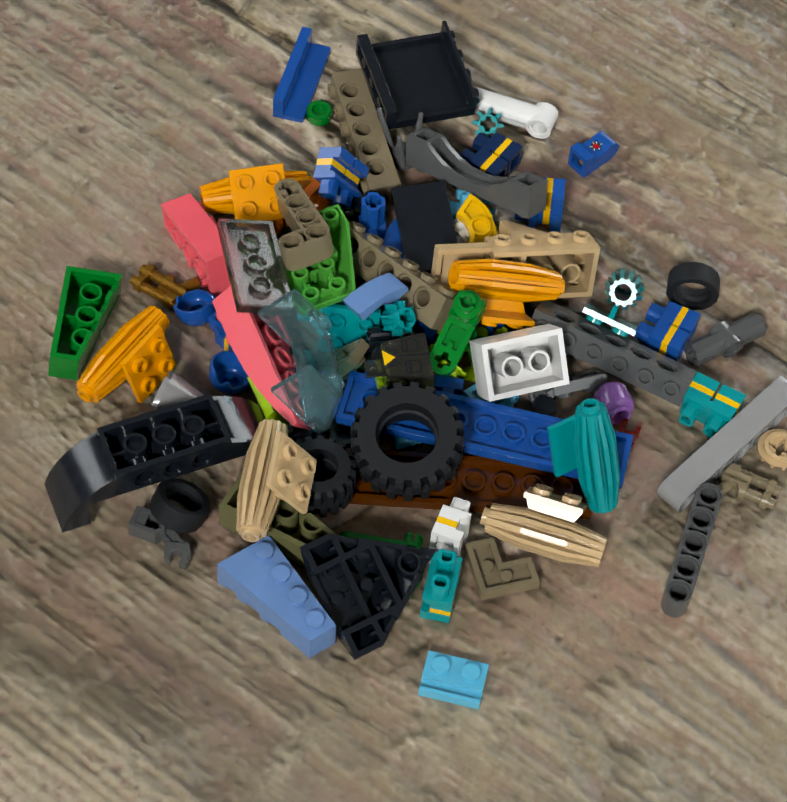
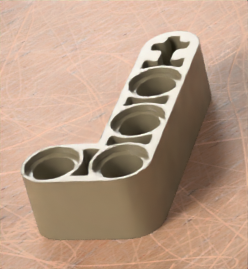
M283 179L278 181L274 186L279 211L293 231L283 235L278 242L284 267L290 271H297L330 258L334 254V247L328 224L296 180Z

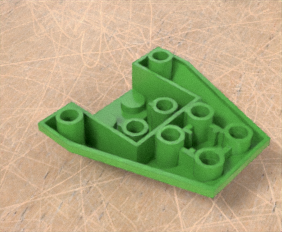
M339 204L318 211L329 226L334 254L324 261L301 270H287L283 265L278 244L279 240L267 244L262 232L235 241L245 264L303 315L341 302L356 290L349 222Z

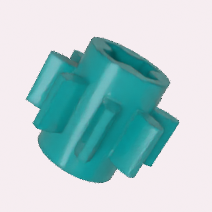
M491 108L488 109L485 115L478 111L479 121H472V124L478 125L479 128L475 135L481 132L486 136L492 133L494 135L497 133V127H504L503 124H499L497 121L501 114L499 113L494 117L491 115ZM486 117H491V122L496 125L490 128V132H486L485 128L480 126V122L485 121Z
M405 301L385 304L386 310L380 316L384 326L383 330L392 331V336H402L403 333H411V328L417 321L413 311L414 307H405Z

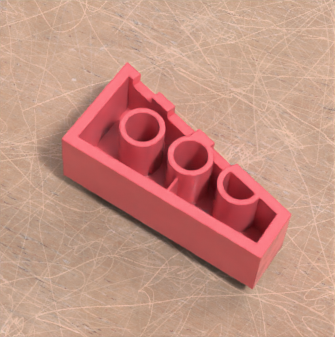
M189 193L162 203L161 209L164 225L179 250H183L186 262L190 268L195 267L202 288L208 286L209 293L213 294L216 298L234 282L241 283L238 263L241 260L240 252L235 244L232 245L229 242L226 232L217 227L214 217L212 215L208 216L202 202H197L192 194Z

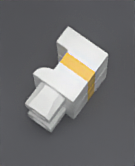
M453 497L450 506L443 504L431 531L429 549H436L435 552H438L439 549L453 551L457 553L456 556L460 557L461 548L465 546L468 540L472 516L471 513H468L471 504L469 501Z

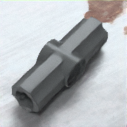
M752 313L730 324L727 321L717 323L709 330L708 334L685 344L684 352L687 361L691 365L698 367L721 355L724 358L734 356L741 350L743 345L765 336L767 329L764 319L759 314Z

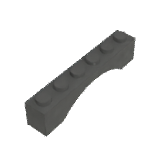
M426 127L406 135L405 164L416 168L417 171L425 172L436 177L439 181H445L456 186L459 190H465L476 195L479 199L494 203L499 208L514 212L521 218H532L546 209L548 180L527 171L510 177H499L484 173L465 161L453 149L444 135Z

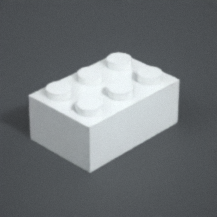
M545 324L470 340L477 396L489 402L570 384L561 327Z

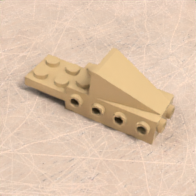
M500 220L498 234L485 237L484 242L436 244L431 274L438 279L436 283L450 287L448 284V272L453 261L496 259L530 263L560 273L565 280V290L559 298L590 297L593 293L600 246L590 233L586 231L548 233L508 220Z

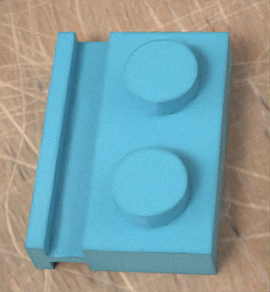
M428 650L418 695L479 710L489 664Z

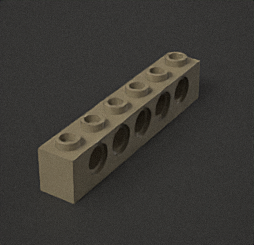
M359 68L331 73V84L327 85L330 100L334 99L335 117L341 120L340 132L342 138H347L346 149L355 158L369 167L367 178H360L359 190L362 195L367 191L378 192V194L385 193L388 197V203H393L391 188L401 187V182L363 71Z
M352 221L349 224L354 272L367 282L381 275L391 273L409 289L397 301H405V307L413 306V311L418 320L431 329L441 331L449 316L456 291L448 286L436 283L438 279L435 276L424 271L421 272L418 270L419 265L417 263L401 258L402 253L400 251L383 245L384 240L382 238L366 233L365 226Z

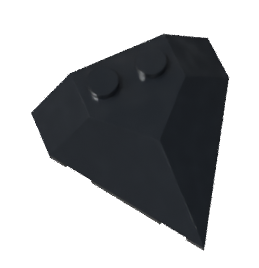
M329 533L300 547L308 580L321 606L335 623L337 638L354 660L384 645L390 630L402 613L436 549L416 548L362 538H349Z

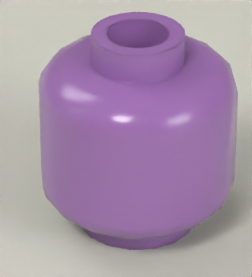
M605 382L600 385L593 396V399H597L605 404L612 424L624 423L631 417L634 410V400L623 383Z

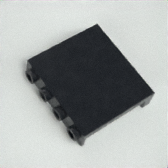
M442 21L441 32L373 44H371L368 34L357 35L356 56L376 108H382L389 130L416 125L420 112L424 114L422 124L475 115L476 104L480 101L479 91L472 85L471 72L469 68H465L462 50L457 48L455 33L453 30L450 31L446 21Z

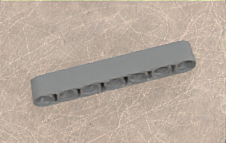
M781 375L672 472L661 483L656 494L679 513L692 504L696 490L700 485L716 482L721 477L724 469H727L731 463H736L758 443L763 433L772 430L787 416V379Z

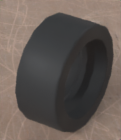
M684 262L678 264L669 271L666 289L667 297L671 302L693 311L709 308L718 300L720 289L719 274L714 268L704 263ZM697 283L706 288L697 290L687 289L681 286V284Z
M172 478L162 481L157 486L150 500L149 508L154 518L166 528L178 533H191L197 531L202 526L210 511V501L201 488L192 482ZM170 500H174L185 505L186 507H188L190 511L178 508L177 506L172 504Z

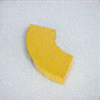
M470 193L456 213V219L463 223L468 231V243L484 242L485 237L498 234L490 210L481 200Z

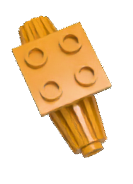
M283 163L228 170L229 177L199 187L200 199L206 213L234 214L236 225L283 219L276 199L275 184L283 179H294L304 190L314 179L313 176H308L306 171L284 170Z
M496 259L457 260L451 263L448 272V284L451 289L460 291V289L471 290L477 293L480 298L488 301L480 320L483 325L497 327L498 323L506 324L514 329H523V326L534 327L535 321L525 314L523 302L557 300L565 290V280L559 272L530 263Z
M150 305L126 322L94 355L76 383L78 396L87 403H98L127 380L137 402L142 404L164 380L168 372L172 371L177 365L164 335L170 325L167 315L156 306Z

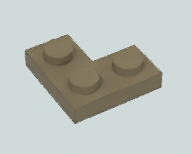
M494 537L465 543L464 551L480 600L539 588L540 581L531 557L502 563Z

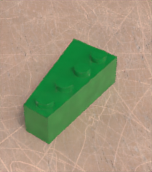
M66 266L50 352L48 376L71 380L78 379L120 296L123 274Z

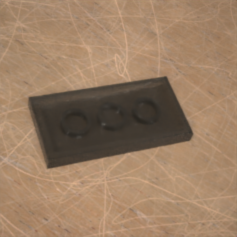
M219 218L217 229L237 312L292 314L295 307L273 221Z

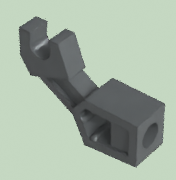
M136 506L128 523L129 535L153 544L162 541L165 544L164 563L170 565L171 559L178 556L181 557L179 568L186 570L191 560L189 543L184 542L175 531L160 524L154 518L150 509ZM149 525H156L159 528L155 530L152 527L149 528Z

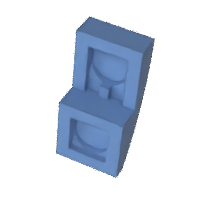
M387 273L363 284L345 297L343 302L346 307L364 321L382 304L384 306L385 304H394L409 289L391 273Z

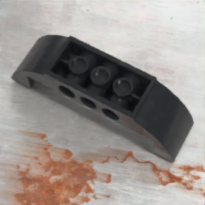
M209 393L96 428L97 432L81 440L56 462L44 483L62 533L91 524L90 504L246 455L259 422L266 419L261 407L253 401L241 397L212 396Z

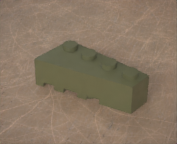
M242 473L218 506L219 525L237 534V495ZM280 499L267 536L271 537L286 559L305 568L300 547L328 533H336L312 513L301 514L286 501Z

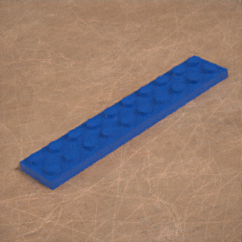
M350 371L336 415V423L351 426V423L355 422L354 415L359 407H364L363 401L369 395H372L374 398L377 396L376 376ZM436 390L438 397L441 394L446 395L450 399V407L455 406L459 412V420L463 422L464 453L554 473L547 427L564 419ZM416 421L396 422L387 427L382 433L434 446L436 442L433 432L425 425ZM614 431L620 469L619 489H622L633 435ZM577 468L563 475L579 479Z

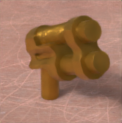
M143 264L139 269L140 275L134 274L129 281L133 285V290L148 294V296L157 299V301L163 303V306L174 310L173 305H176L177 296H182L186 292L200 287L197 277L179 284L175 282L174 276L158 272V268L152 264L148 266ZM154 281L158 283V288L150 285L149 282Z

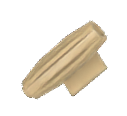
M274 419L260 421L247 450L237 495L236 530L244 540L249 542H257L259 539L267 536L280 499L286 501L299 513H307L317 460L288 437V427H286L285 423H281V421Z
M536 484L534 487L530 486L524 493L523 497L527 499L528 508L492 503L490 508H484L480 524L485 525L484 532L516 548L566 563L599 567L608 538L575 522L587 507V503L581 502V496L565 492L563 496L553 493L554 488Z

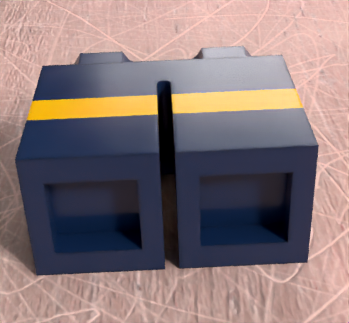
M479 133L474 139L472 146L478 152L474 153L465 148L460 155L471 166L484 173L508 177L521 162L523 146L498 133H495L491 138Z

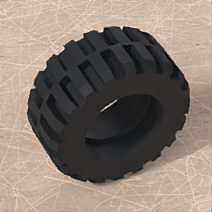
M402 382L393 383L392 389L387 390L383 386L377 389V396L375 398L369 395L363 401L364 407L357 409L354 415L355 422L351 423L350 443L351 451L354 455L353 460L356 461L357 465L356 469H359L360 477L365 483H371L372 490L378 494L383 490L386 492L387 498L395 500L397 495L404 496V501H413V495L420 494L421 499L430 497L431 490L434 489L436 492H439L445 488L446 480L452 481L456 475V468L460 467L462 462L464 427L463 422L459 420L457 408L455 406L450 407V399L446 395L441 394L438 397L436 395V388L427 385L426 389H422L419 387L418 382H410V386H402ZM399 421H416L425 425L433 432L436 441L435 447L428 456L416 462L403 463L389 458L381 451L379 445L381 434L387 427Z

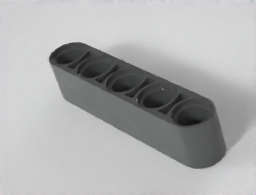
M713 483L700 485L695 493L661 600L662 611L670 617L677 618L686 613L696 585L723 496L721 489ZM680 572H685L688 574V576L683 575ZM672 596L678 597L681 600H675Z

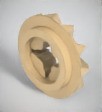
M772 429L766 431L758 440L757 453L761 456V462L770 464L771 469L779 467L784 471L787 468V430ZM781 444H784L783 452L781 453V455L777 456L775 453L776 449L780 447Z

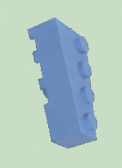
M269 535L217 563L218 583L225 589L228 587L242 603L248 604L257 611L259 617L267 624L270 622L280 630V634L307 657L311 658L335 644V623Z

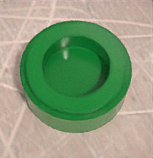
M321 100L311 102L306 109L307 120L316 126L328 124L332 120L331 105Z

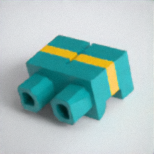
M697 372L684 395L680 408L679 423L692 427L697 420L705 424L703 433L711 438L742 410L746 395L724 384L718 392L720 382Z
M439 549L438 552L434 553L425 582L419 617L444 623L450 622L463 557L456 556L457 553L444 549Z

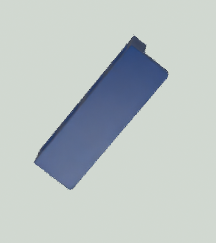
M303 26L301 28L273 98V117L299 123L304 122L307 106L313 99L331 53L330 47L312 43V28Z

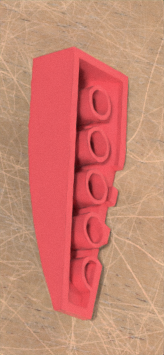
M234 282L212 301L216 310V317L226 333V341L232 347L244 371L272 407L292 426L310 431L313 430L315 425L309 402L300 391L304 388L302 378L297 376L295 368L299 366L297 357L291 356L289 349L293 346L292 338L272 293Z

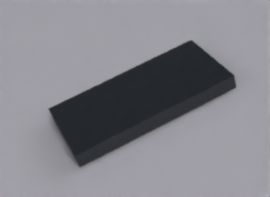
M445 181L391 188L403 257L419 265L418 270L421 272L424 271L431 274L435 245L458 243Z

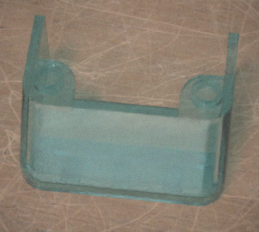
M294 289L258 311V316L292 347L296 373L271 387V392L313 431L321 434L331 428L343 395L342 388L345 385L339 374L330 331L332 323L329 317L324 312L320 313Z

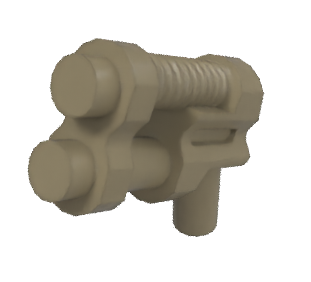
M731 463L727 469H724L717 485L723 495L731 490L735 493L737 499L742 501L744 498L759 504L758 508L763 510L766 508L773 510L777 499L772 498V495L779 497L783 488L777 485L778 481L774 479L767 480L764 477L758 476V474L756 475L753 472L742 469V466L736 463ZM750 484L761 487V489L763 488L765 490L764 494L749 488Z

